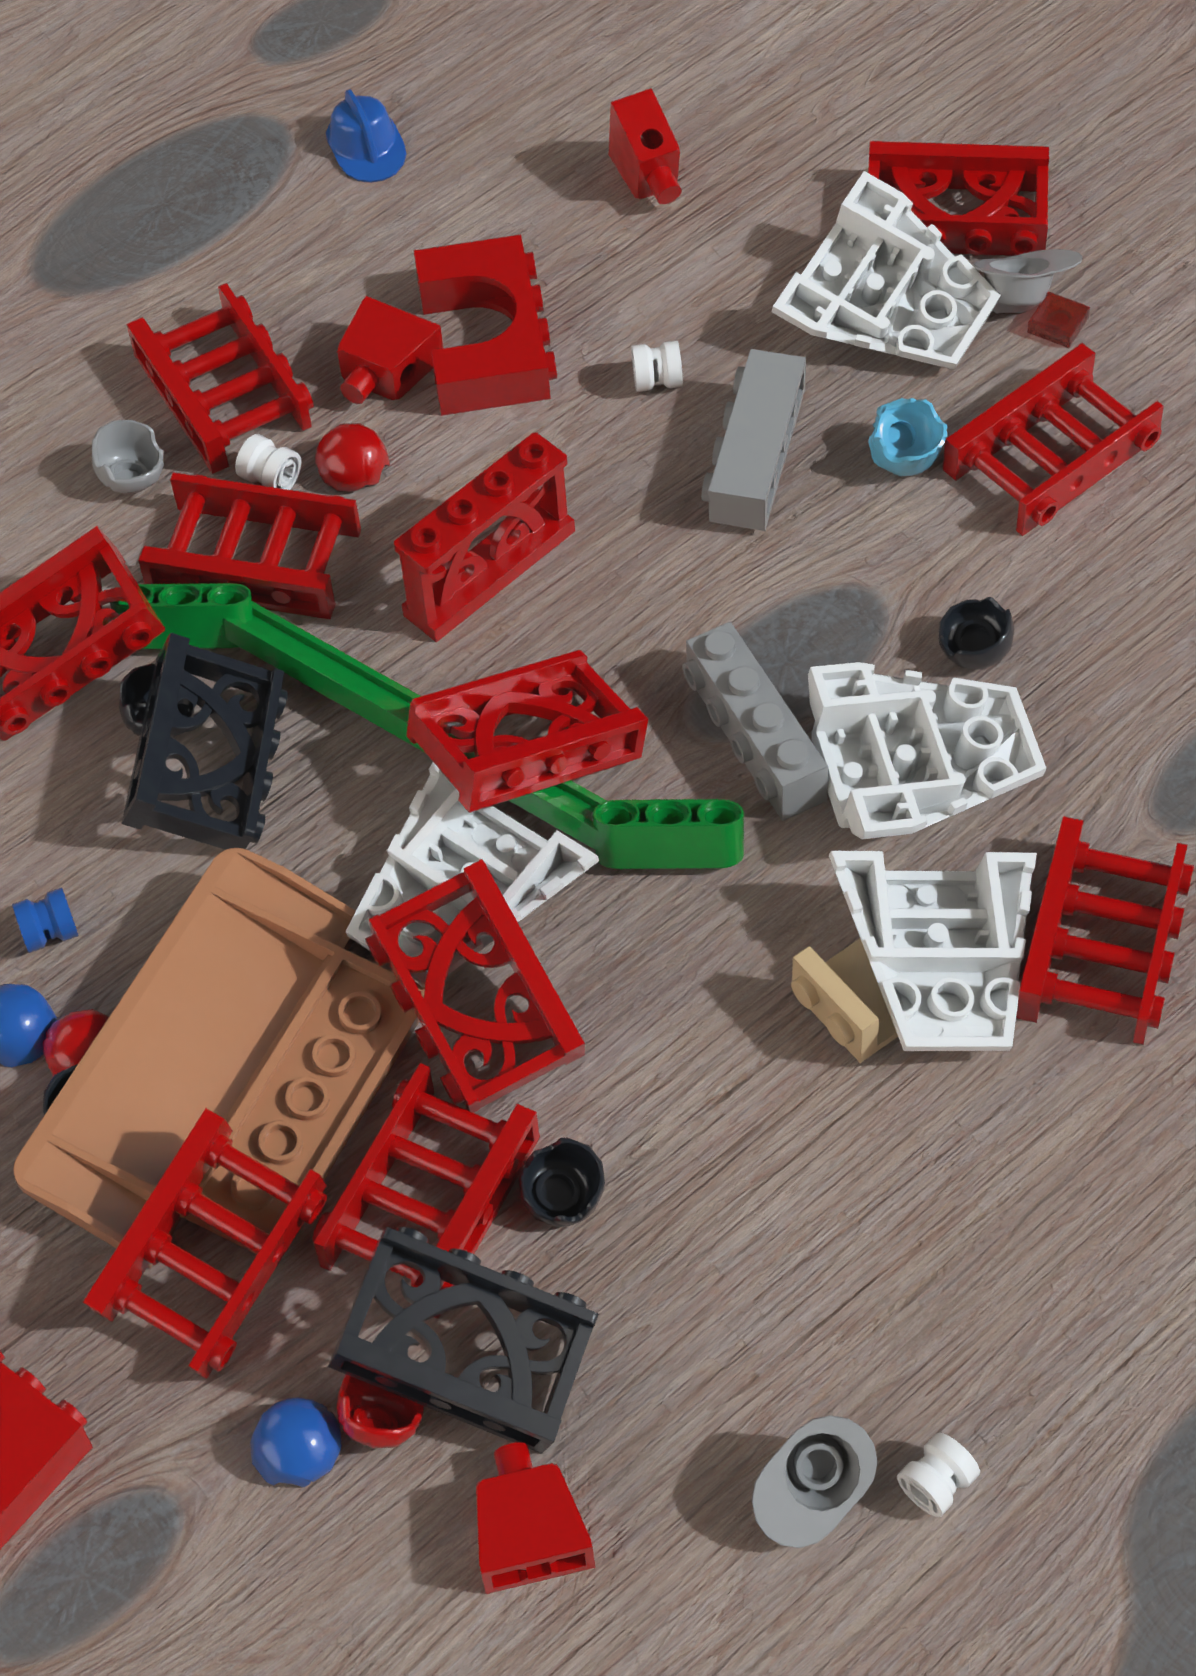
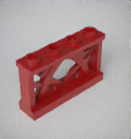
M870 141L868 173L904 193L913 203L911 211L926 227L933 224L942 233L940 241L952 254L1016 256L1028 252L1046 250L1049 147ZM946 189H967L972 195L986 202L966 214L950 215L936 207L928 199L940 195ZM1019 192H1035V202L1018 196ZM1011 207L1025 211L1030 217H1019L1018 212Z
M536 432L530 434L394 540V549L400 556L406 601L401 604L403 616L436 643L575 532L574 519L567 513L564 467L568 464L567 455L540 434ZM506 516L495 531L468 551L475 537L499 518Z
M98 526L0 592V678L7 671L9 672L3 681V691L6 694L0 698V739L3 741L23 732L32 722L54 707L65 703L71 695L96 678L107 674L113 666L135 651L146 647L155 637L165 631V627L158 619L125 564L126 561L120 551ZM112 572L120 587L102 591L101 579ZM69 601H72L74 603L70 605H65ZM114 601H123L129 604V609L119 615L113 609H102V606ZM50 614L59 618L78 616L73 635L62 655L52 657L24 655L32 644L37 623Z
M577 650L414 698L410 702L406 736L413 744L418 743L459 791L458 800L470 813L641 758L648 718L638 707L630 709L587 663L588 657L584 652ZM578 694L584 702L576 707L571 705L573 696ZM523 714L553 721L549 726L548 735L532 740L512 735L493 736L500 721L508 715ZM451 733L452 735L462 739L449 737L447 734ZM474 752L475 757L468 759L464 754Z
M483 859L464 868V872L381 915L377 914L368 919L373 935L365 938V941L378 966L381 967L388 963L397 981L390 984L391 990L403 1012L406 1013L413 1009L422 1027L415 1030V1034L429 1059L437 1055L439 1056L447 1071V1074L440 1077V1080L454 1105L463 1102L468 1111L475 1113L485 1105L563 1064L567 1065L585 1055V1043ZM469 892L474 898L461 910L450 925L433 913L436 909ZM411 923L428 924L442 935L438 945L428 936H413V939L423 945L422 953L416 957L406 955L399 947L398 942L401 931ZM487 934L493 938L494 946L490 952L480 954L468 947L463 941L468 935L472 943L476 945L477 938L480 935ZM456 952L471 964L484 968L511 965L514 974L504 981L496 995L494 1004L496 1022L467 1016L443 1004L445 981ZM410 972H427L424 998ZM512 996H522L529 1004L528 1009L522 1013H517L512 1009L513 1018L516 1023H507L505 1014L507 1000ZM438 1025L462 1036L455 1043L453 1050H451ZM551 1038L555 1047L515 1067L513 1044L532 1043ZM491 1043L502 1044L505 1059L498 1075L488 1080L476 1079L467 1072L464 1060L469 1052H480L484 1057V1067L492 1056Z

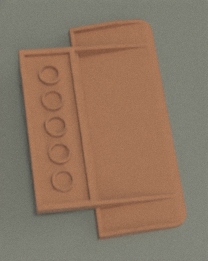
M230 848L219 853L213 859L17 1156L13 1170L19 1188L31 1198L117 1248L205 1108L227 1121L233 1130L229 1137L233 1140L232 1147L299 1186L310 1169L320 1174L322 1179L325 1180L420 1022L413 1009L404 1013L390 987L391 983L397 981L393 972L348 951L354 940L347 936L346 929L356 910L285 867L247 849ZM416 984L424 998L425 988ZM219 1166L217 1169L210 1167L199 1184L203 1189L202 1194L269 1234L287 1207V1204L222 1166ZM189 1214L186 1217L180 1215L177 1221L175 1222L174 1226L168 1233L169 1235H172V1233L174 1232V1230L176 1229L177 1225L183 1217L255 1254H258L252 1251L251 1249L247 1248L246 1246L242 1245L241 1243L237 1242L236 1240L225 1235L224 1233L220 1232L219 1230L215 1229L214 1227L198 1219L197 1217L193 1216L192 1214ZM150 1263L148 1265V1268L151 1269L153 1265Z

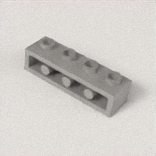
M750 349L746 366H738L733 386V393L737 396L735 402H727L724 411L723 429L726 430L724 437L717 436L714 444L712 464L716 465L714 473L707 472L705 474L702 486L701 499L702 501L709 502V522L762 531L766 530L805 392L806 357Z
M728 622L686 640L687 662L683 663L682 668L689 686L693 691L699 693L706 704L713 723L717 727H721L730 741L736 758L740 763L746 765L754 777L759 793L766 801L769 800L780 819L784 821L826 802L828 765L732 623Z

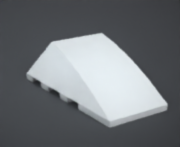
M432 762L429 768L430 776L423 790L417 791L409 807L410 815L400 834H395L387 850L389 856L381 872L375 873L346 929V934L349 938L370 951L365 941V938L373 935L368 921L369 918L377 914L381 915L464 872V868L483 859L514 917L519 922L596 864L599 858L596 854L558 830L547 841L493 806L469 813L458 800L459 791L436 764ZM469 892L436 909L433 913L450 925L461 910L474 898ZM411 923L401 931L398 944L406 955L416 957L422 953L423 945L413 939V936H428L438 945L442 935L428 924ZM483 934L477 938L476 945H474L467 935L463 942L475 952H479L494 940L491 936ZM456 952L447 975L466 962L458 952ZM410 972L414 981L425 988L427 972Z
M883 851L830 852L829 858L904 1051H1010L1013 1046L1020 982L1018 981L1020 964L1024 958L1026 939H1024L1026 917L1030 911L1032 891H1030L1031 877L1035 869L1037 853L986 852L976 871H885Z

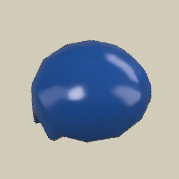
M0 985V1064L4 1067L29 1064L44 1054L43 1041L46 1039V1032L57 1021L54 1011L43 995L28 985Z
M288 1398L276 1402L260 1416L251 1437L252 1464L264 1480L271 1485L287 1483L306 1487L332 1470L342 1448L340 1424L335 1415L326 1406L316 1401L304 1398Z

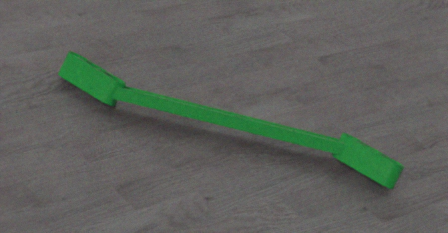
M233 583L138 584L158 619L165 627L163 633L155 637L142 649H162L170 633L190 638L189 645L199 648L240 647L424 752L418 743L413 744L406 736L410 702L414 698L421 697L420 695L251 601V592L246 586ZM110 602L111 609L115 610L119 615L129 609V604L126 602ZM451 733L447 734L449 737L462 739L452 735ZM474 752L464 753L468 759L475 757ZM571 780L509 800L593 848L594 853L599 858L598 863L607 868H728L737 865L744 856V811L738 803L730 800L651 799L607 801Z

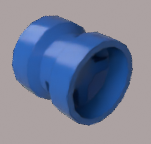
M62 887L47 892L44 899L39 900V902L34 903L25 899L12 904L28 953L43 949L49 939L58 938L66 941L79 936Z

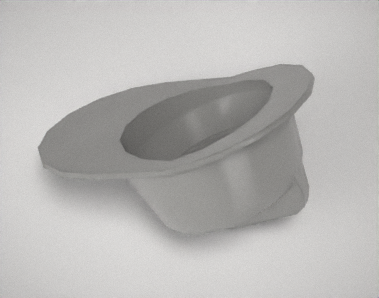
M1039 250L1007 258L979 260L974 263V267L985 273V279L1001 295L992 310L993 312L1022 313L1032 310L1043 302L1048 295L1054 273L1074 268L1081 263L1083 257L1080 253L1071 250Z
M828 1415L811 1419L786 1440L763 1467L754 1483L751 1502L755 1521L767 1537L782 1546L802 1548L818 1543L833 1531L851 1508L864 1496L874 1481L878 1461L874 1443L864 1428L849 1418Z

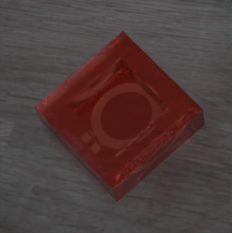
M1048 291L1045 299L1040 303L1028 321L1027 333L1070 348L1089 318L1090 307Z

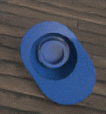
M351 89L346 90L345 100L336 105L331 114L330 124L326 130L327 142L339 166L346 175L363 182L384 181L395 175L403 167L407 155L404 141L393 120L389 117L385 106L378 99L371 96H355Z

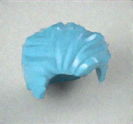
M900 398L878 407L875 423L872 424L874 431L868 440L874 463L901 477L917 475L930 468L938 458L948 434L946 431L947 424L940 419L932 403L926 399Z

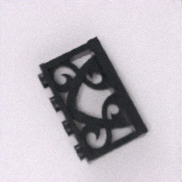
M170 633L156 658L122 824L142 830L144 825L225 850L230 848L246 849L250 842L258 843L265 825L266 816L259 813L261 801L264 802L269 794L273 780V773L266 770L268 759H273L280 741L281 733L274 730L275 720L279 719L284 711L288 691L281 689L284 671L276 668L270 671L189 645L190 638ZM195 676L214 681L216 684L213 688H210ZM230 687L252 693L257 701L256 710L247 712L241 708L239 701L243 700L245 695H235L227 703L220 694ZM177 704L187 705L191 712L197 704L201 710L193 717H186L178 711ZM210 716L227 738L235 758L215 771L199 775V768L192 753L182 743L171 738L170 734L171 732L185 733L193 731L202 726ZM253 727L252 736H250L246 728ZM166 760H179L185 768L187 778H182V767L179 771H172L166 766ZM244 776L241 789L234 783ZM208 796L210 807L220 815L224 811L220 801L228 800L232 802L237 812L236 819L227 822L209 816L203 808L201 797ZM189 800L190 810L161 801Z
M386 1227L377 1241L328 1367L511 1442L525 1443L528 1445V1449L542 1454L554 1443L562 1421L561 1417L592 1329L597 1321L598 1313L587 1309L586 1302L575 1295L565 1292H556L553 1295L533 1287V1280L521 1273L504 1270L502 1273L484 1267L480 1265L481 1260L470 1252L455 1248L450 1249L448 1252L428 1244V1238L414 1229L397 1227L394 1230ZM399 1264L416 1269L423 1276V1283L418 1287H411L403 1278L401 1279L400 1288L402 1295L412 1304L406 1309L390 1297L385 1286L386 1272L391 1267ZM441 1280L455 1285L440 1290ZM374 1298L377 1304L394 1319L384 1327L371 1343L359 1338L358 1335ZM477 1305L493 1327L500 1341L504 1356L492 1355L480 1358L467 1366L457 1378L445 1373L446 1356L443 1345L437 1334L424 1322L452 1309ZM509 1308L521 1312V1314L516 1320L514 1319ZM543 1321L559 1328L562 1332L564 1348L562 1353L556 1358L548 1361L529 1360L527 1351L539 1350L550 1340V1338L538 1339L534 1335L532 1328L535 1322ZM410 1331L417 1334L428 1346L430 1357L427 1361L420 1363L409 1358L408 1348L420 1344L414 1338L407 1336ZM489 1369L508 1370V1376L495 1374L494 1376L499 1382L498 1391L491 1392L480 1385L479 1377L481 1372ZM557 1373L544 1411L540 1412L531 1408V1374L548 1375Z

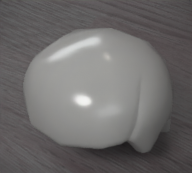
M131 419L114 420L100 427L92 440L91 456L93 469L105 487H110L113 491L126 494L142 492L158 481L164 466L163 449L159 448L154 430L148 425Z

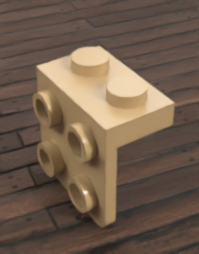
M861 938L826 962L810 946L793 957L791 988L796 998L804 1007L810 1009L827 1027L832 1037L840 1045L845 1046L860 1063L898 1037Z

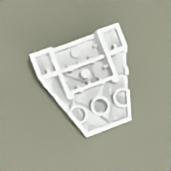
M864 171L841 204L836 224L801 275L797 272L794 274L773 305L771 312L813 336L954 370L1001 295L962 254L954 256L941 243L942 233L933 224L926 227L911 211L913 203L904 193Z
M861 662L810 667L808 673L809 699L815 719L812 730V743L828 765L827 791L838 825L841 828H850L851 833L861 839L913 834L984 801L1040 778L1046 771L1044 760L1016 687L954 677L950 686L921 681L922 672L906 670L903 678L873 674L875 665Z

